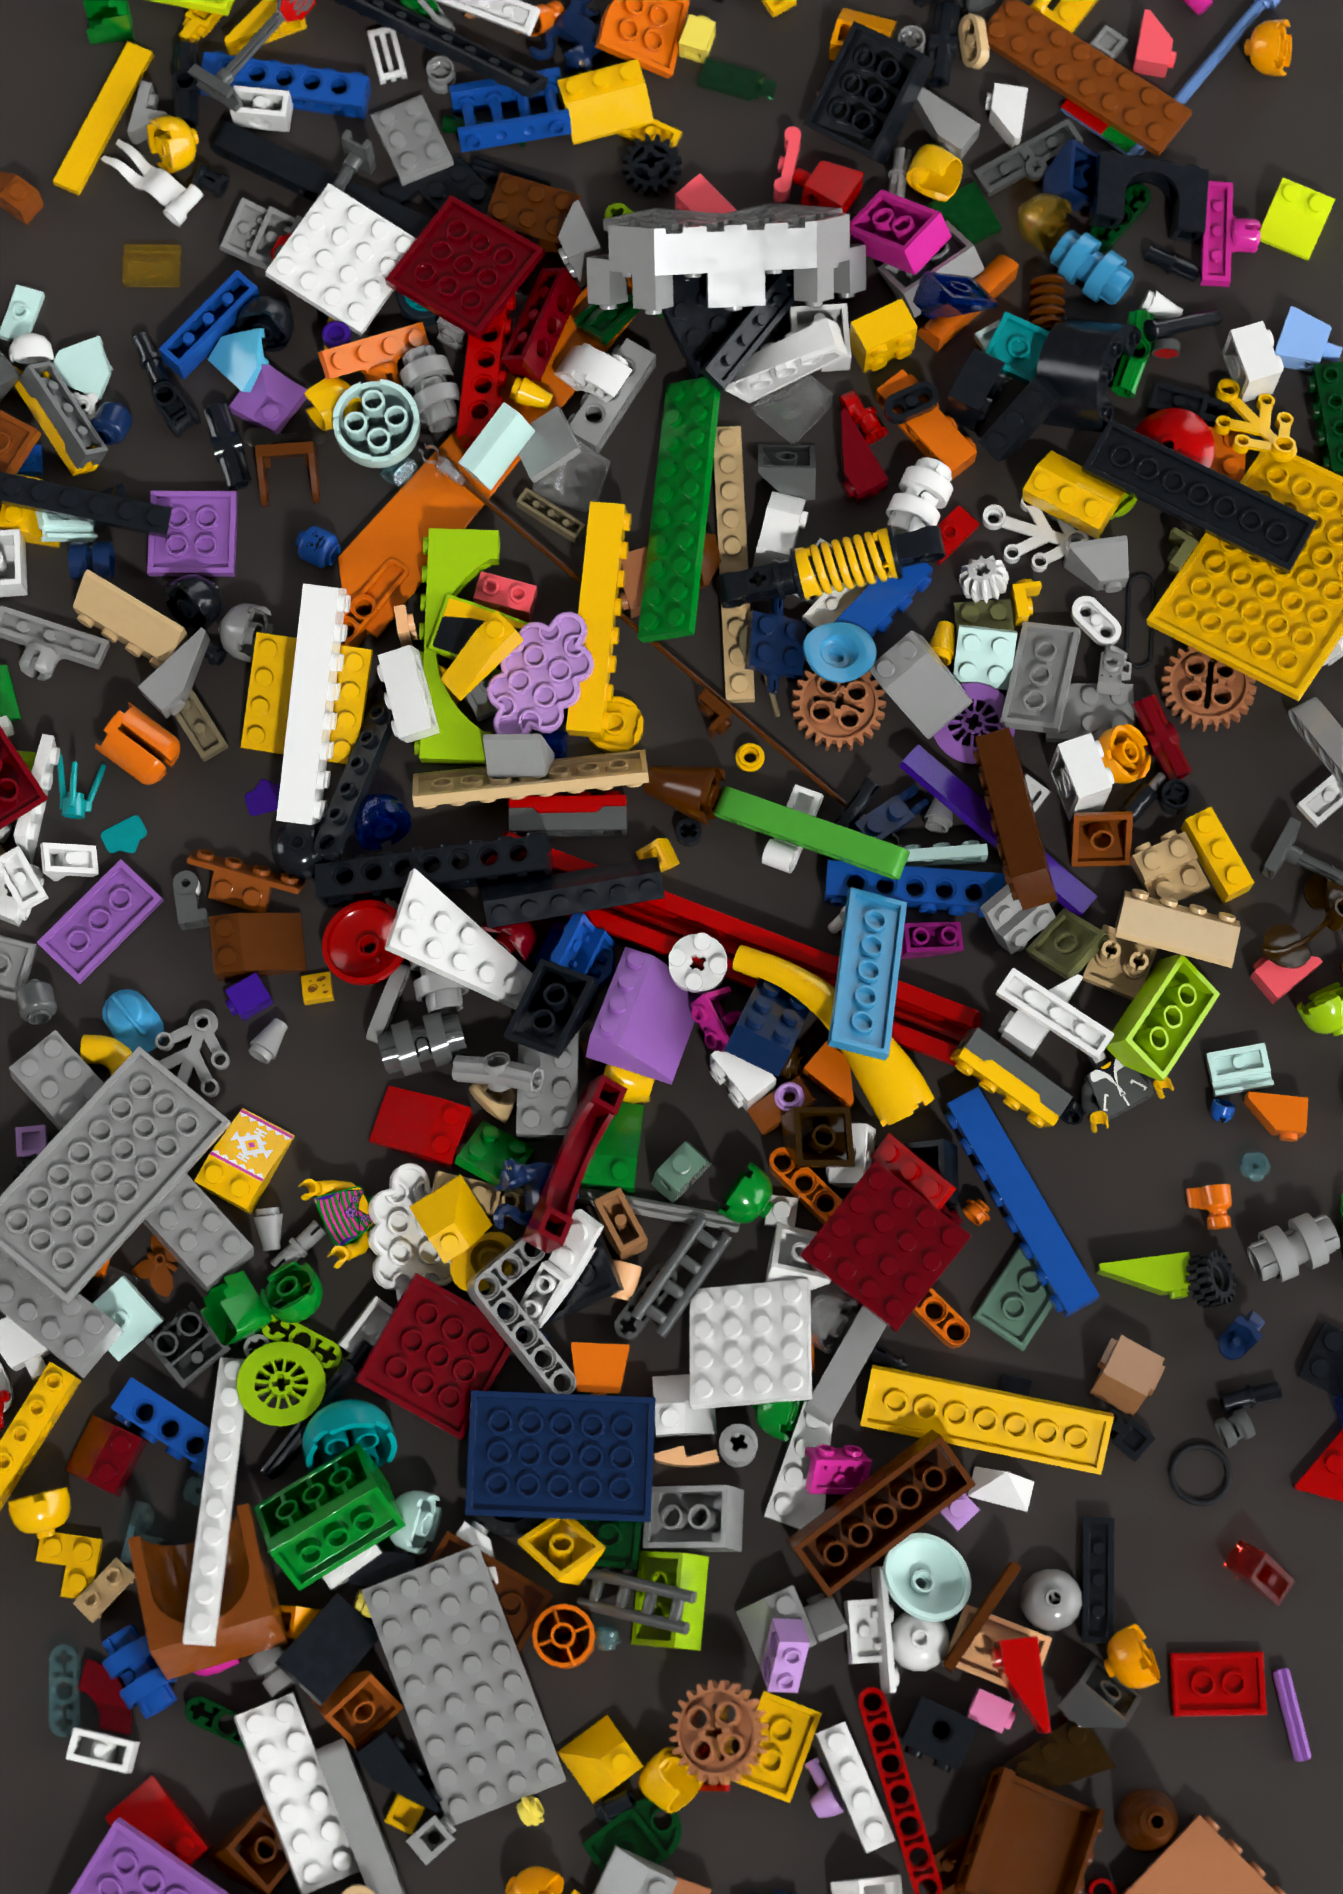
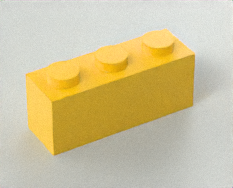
M1210 806L1185 819L1180 829L1182 832H1186L1198 855L1197 859L1222 903L1225 904L1248 892L1255 882L1212 807Z

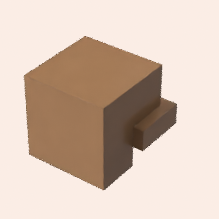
M1123 1335L1120 1336L1118 1341L1111 1338L1096 1366L1102 1370L1089 1394L1133 1417L1147 1395L1151 1396L1165 1369V1366L1162 1365L1165 1358Z

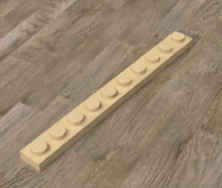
M741 426L717 427L714 449L717 537L721 557L719 575L727 572H738L748 569ZM750 603L729 609L721 607L725 697L729 703L755 702L754 670L745 669L746 658L742 655L738 642L740 631L744 626L748 625Z

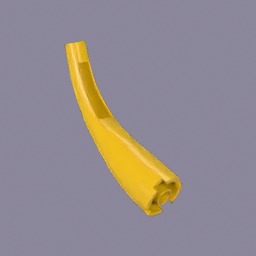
M741 945L738 948L733 960V970L757 980L762 978L784 989L807 1006L830 1031L835 992L834 986L813 973L772 954L745 945ZM892 1037L889 1056L885 1061L840 1049L882 1127L886 1124H894L914 1114L913 1111L919 1107V1103L923 1102L924 1106H927L935 1099L922 1074Z

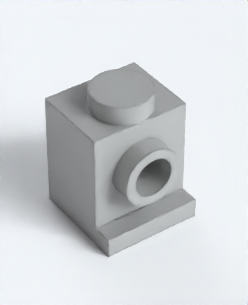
M439 317L437 320L439 334L436 337L437 340L462 352L468 342L469 334Z
M434 1815L406 1842L424 1864L428 1865L456 1840L453 1835L456 1828L446 1816L439 1819L437 1815ZM433 1831L440 1834V1841L437 1844L429 1841V1834Z

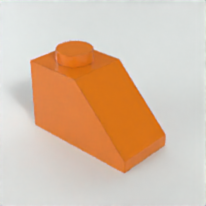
M826 1041L805 1065L803 1074L843 1107H850L851 1109L854 1097L850 1066L841 1050L828 1046Z
M1250 1091L1244 1096L1243 1103L1271 1135L1279 1136V1140L1295 1142L1297 1138H1302L1306 1134L1307 1097Z

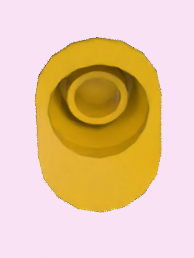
M489 1232L482 1235L469 1249L452 1259L450 1274L453 1282L460 1289L467 1291L468 1281L515 1241L510 1236L501 1232ZM504 1260L501 1270L506 1276L512 1273V1265L509 1261ZM480 1280L478 1284L479 1292L490 1288L486 1280Z

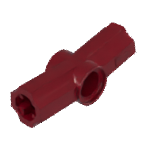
M1156 694L1131 704L1142 728V735L1148 743L1145 747L1152 757L1155 756L1167 781L1172 779L1181 780L1191 774L1192 769L1179 746L1180 739L1174 725L1167 721Z

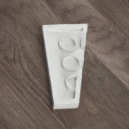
M42 734L31 773L46 796H48V791L53 783V768L59 762L60 748L56 747L54 736ZM46 801L18 818L13 834L16 846H20L30 864H33Z
M807 1400L804 1401L764 1515L766 1518L799 1530L825 1511L826 1494H809L805 1489L811 1461L805 1455V1448L817 1447L818 1444L831 1446L833 1424L832 1421L829 1426L804 1412Z

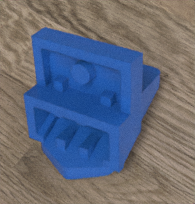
M584 913L572 914L566 924L556 922L552 925L535 959V963L538 965L540 959H544L594 977L600 989L612 980L615 974V953L613 950L616 943L605 930L595 928Z

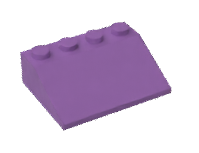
M625 947L590 1034L586 1057L672 1085L695 1024L691 1015L692 1008L690 1004L702 994L686 992L680 989L671 979L669 966L655 956Z

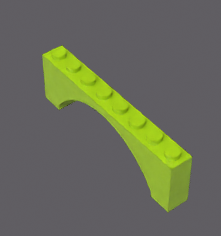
M429 528V537L423 538V554H428L427 565H422V583H427L426 594H421L420 601L421 611H425V622H420L419 639L424 640V651H419L440 733L416 740L414 743V753L419 755L421 763L486 765L483 735L491 734V732L482 731L473 724L453 702L440 680L441 673L438 653L428 650L427 646L445 595L449 594L457 597L464 587L481 571H484L491 565H499L500 533L499 530Z

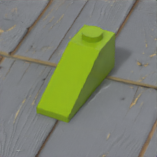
M1189 1252L1100 1263L1096 1266V1274L1161 1296L1169 1295L1170 1299L1188 1297L1187 1292H1191L1188 1288L1191 1285L1190 1281L1186 1280V1276L1189 1275L1186 1271V1266H1189Z

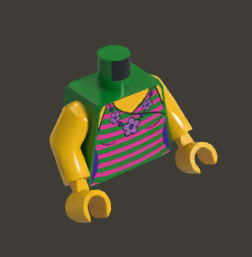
M306 1179L298 1184V1187L305 1186L309 1190V1193L301 1196L302 1200L306 1201L314 1195L318 1196L313 1198L334 1245V1248L327 1254V1258L332 1255L339 1258V1261L333 1267L338 1269L345 1261L364 1254L369 1248V1233L375 1226L368 1212L369 1202L373 1196L367 1198L362 1187L356 1186L353 1182L338 1180L315 1182L313 1179Z

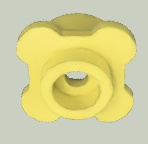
M532 1795L527 1798L525 1796L522 1797L521 1802L517 1803V1811L522 1822L526 1826L532 1824L537 1826L539 1823L544 1822V1809L541 1802Z

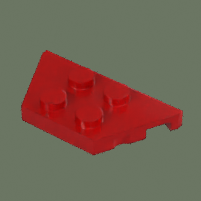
M1343 1428L1293 1486L1296 1491L1307 1492L1329 1500L1343 1502Z

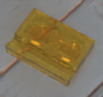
M124 244L123 286L180 287L181 246Z

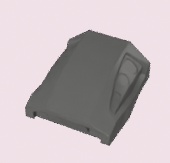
M193 1302L182 1308L144 1340L183 1389L221 1356L231 1350L228 1345L223 1346L206 1319Z

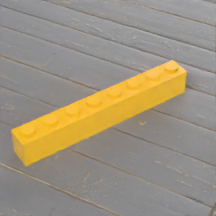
M590 501L578 615L584 619L587 626L588 635L583 646L590 651L594 659V670L587 680L579 683L581 688L579 701L568 708L566 731L571 736L604 738V731L610 729L611 713H607V702H612L614 685L609 684L610 673L616 672L617 656L612 654L613 645H618L620 628L615 627L616 616H621L623 600L618 598L619 587L624 588L626 571L621 570L622 559H627L629 544L624 542L625 531H630L632 520L631 514L627 513L625 504Z

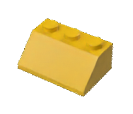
M638 59L557 80L558 98L562 110L569 109L572 130L570 136L573 145L618 134L622 130H633L652 125V122H654L646 83Z
M1051 450L1037 464L1023 488V501L1091 537L1099 539L1126 493L1084 473L1082 466Z

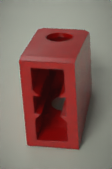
M820 161L812 173L798 168L793 176L792 184L804 188L801 200L802 205L842 208V213H847L860 195L864 173L827 161Z

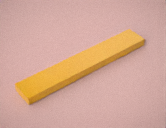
M127 41L53 179L55 186L80 196L154 57L152 51Z

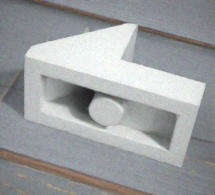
M60 843L40 844L43 873L53 881H59L65 876L94 877L99 874L96 846Z

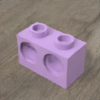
M772 1618L761 1663V1672L768 1692L798 1693L810 1644L802 1619Z

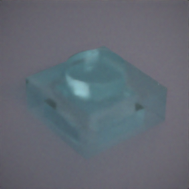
M406 457L401 462L384 468L379 474L386 482L399 487L410 480L412 473L418 468V465L412 458Z

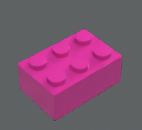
M882 189L850 222V240L855 244H866V256L913 275H916L952 237L941 212Z

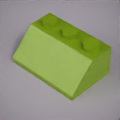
M640 1551L637 1578L692 1590L697 1593V1597L693 1604L684 1603L681 1621L690 1624L687 1635L633 1622L631 1645L701 1651L709 1564L708 1556L679 1552ZM636 1590L635 1610L642 1611L646 1592ZM657 1596L654 1614L669 1618L672 1599Z

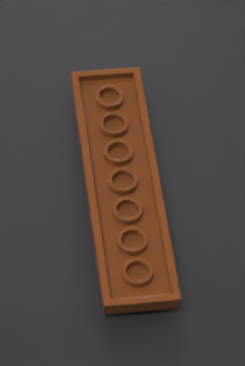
M1005 0L986 24L988 45L991 50L1157 157L1161 155L1192 115L1191 109L1020 0Z

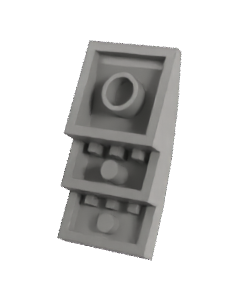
M242 197L219 250L267 270L272 263L270 252L279 237L293 233L303 220V217L297 215L296 218H293L271 206L265 209Z

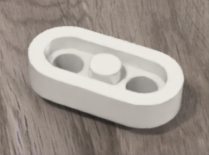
M1081 596L1075 600L1071 609L1073 621L1097 645L1105 647L1109 644H1116L1121 635L1120 623L1095 598ZM1088 610L1090 612V616L1084 617L1081 615L1080 611ZM1108 630L1110 632V636L1104 637L1101 635L1100 631Z

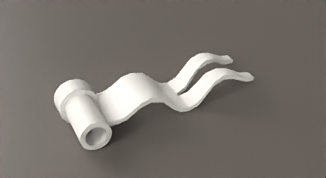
M119 139L115 144L128 154L144 176L138 175L128 165L118 159L104 155L101 160L117 169L135 188L144 190L152 195L165 207L163 210L164 215L173 224L180 227L187 219L186 215L203 197V193L193 184H190L186 189L168 172L153 167L134 147Z

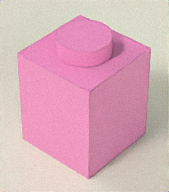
M978 1688L965 1717L997 1733H1002L1004 1728L1010 1729L1016 1712L1012 1711L1013 1703Z

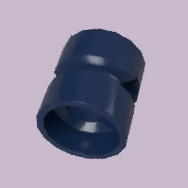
M70 542L68 565L71 579H82L87 569L103 579H113L115 573L113 543L95 542L93 546H90L88 542Z

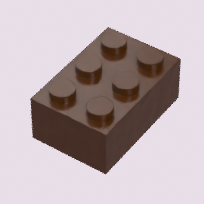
M500 172L486 216L544 249V254L561 258L558 249L562 248L558 235L573 202L579 200L582 206V200L579 194Z

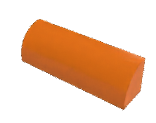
M1005 255L996 256L984 268L983 272L975 276L918 330L917 335L938 353L1016 279L1019 264Z

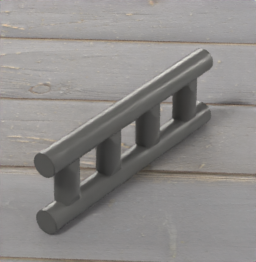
M697 1215L630 1314L639 1322L644 1315L656 1321L660 1325L655 1333L664 1339L732 1240V1237L724 1232L716 1239L703 1230L708 1221L700 1215ZM696 1239L711 1249L701 1264L686 1255ZM679 1264L694 1274L684 1289L669 1279ZM662 1289L677 1299L667 1314L652 1305Z
M592 1567L585 1578L592 1579L589 1598L582 1596L578 1598L577 1607L579 1609L684 1635L688 1634L690 1624L681 1621L684 1603L693 1604L696 1601L697 1593L695 1591ZM604 1583L619 1586L615 1604L600 1601ZM631 1589L646 1592L642 1611L627 1608ZM657 1596L672 1599L669 1618L654 1614Z

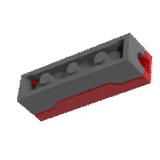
M583 791L574 794V796H562V793L556 792L548 797L528 795L519 800L509 799V832L525 837V834L530 832H540L546 834L548 838L627 836L626 795H621L618 791H606L603 795H591L590 792Z

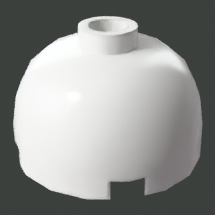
M904 1612L891 1625L894 1647L893 1656L901 1667L911 1671H927L938 1666L945 1658L950 1644L949 1632L944 1621H925Z

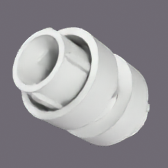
M923 457L917 460L915 466L906 468L899 483V488L903 493L894 494L886 510L889 518L887 525L892 526L896 535L915 531L926 526L937 525L940 519V513L937 509L946 506L953 492V486L950 483L952 472L944 463L933 458Z

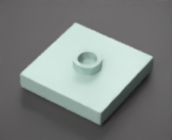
M124 1275L92 1303L123 1330L121 1335L108 1349L118 1362L165 1320Z

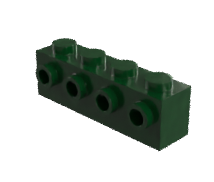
M1343 362L1314 365L1310 375L1306 377L1307 392L1312 393L1313 397L1311 415L1313 420L1317 419L1316 443L1317 446L1322 447L1323 456L1320 458V465L1343 477Z

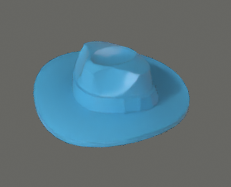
M833 622L821 625L809 632L803 642L804 656L813 671L823 679L835 683L850 682L866 674L874 664L877 654L876 645L872 637L861 627L846 622Z

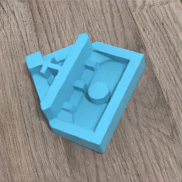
M264 328L221 336L208 358V361L242 392H251L262 369L261 365H269V361L263 354L261 338H265Z

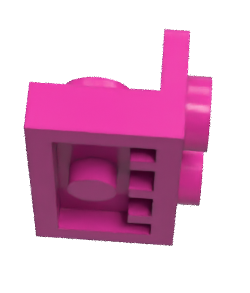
M818 1444L817 1447L805 1448V1455L811 1460L805 1489L809 1494L846 1495L869 1478L872 1460L858 1446L845 1445L844 1448H834L830 1445Z

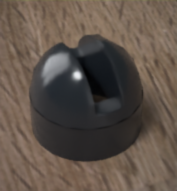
M1071 1099L1060 1119L1071 1125L1081 1123L1084 1116L1081 1101Z

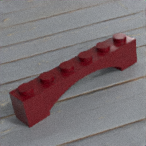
M600 1075L587 1083L522 1240L547 1254L564 1245L574 1220L572 1219L573 1208L584 1174L603 1134L614 1116L617 1115L627 1088L604 1075Z

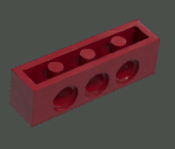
M565 267L542 268L512 333L501 361L515 378L517 376L522 379L527 377L531 381H540L581 291V288Z

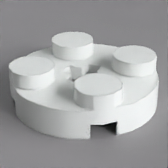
M706 933L687 935L675 943L669 954V974L673 982L680 989L686 992L704 994L713 991L723 982L727 971V954L723 946L715 938L710 937ZM692 958H704V969L701 971L698 968L692 969L690 967L693 963Z

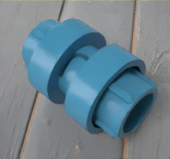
M1074 230L1068 231L1057 243L1050 256L1051 263L1059 268L1057 275L1064 277L1070 285H1073L1078 280L1083 282L1085 285L1082 293L1096 303L1103 299L1110 305L1116 304L1134 279L1133 272L1125 267L1127 260L1113 250L1103 255L1099 252L1102 243L1088 232L1081 236Z

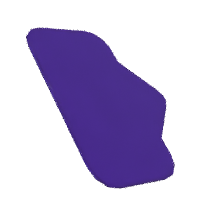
M261 779L254 791L246 793L245 801L249 814L257 816L277 810L280 784L275 785L265 779Z

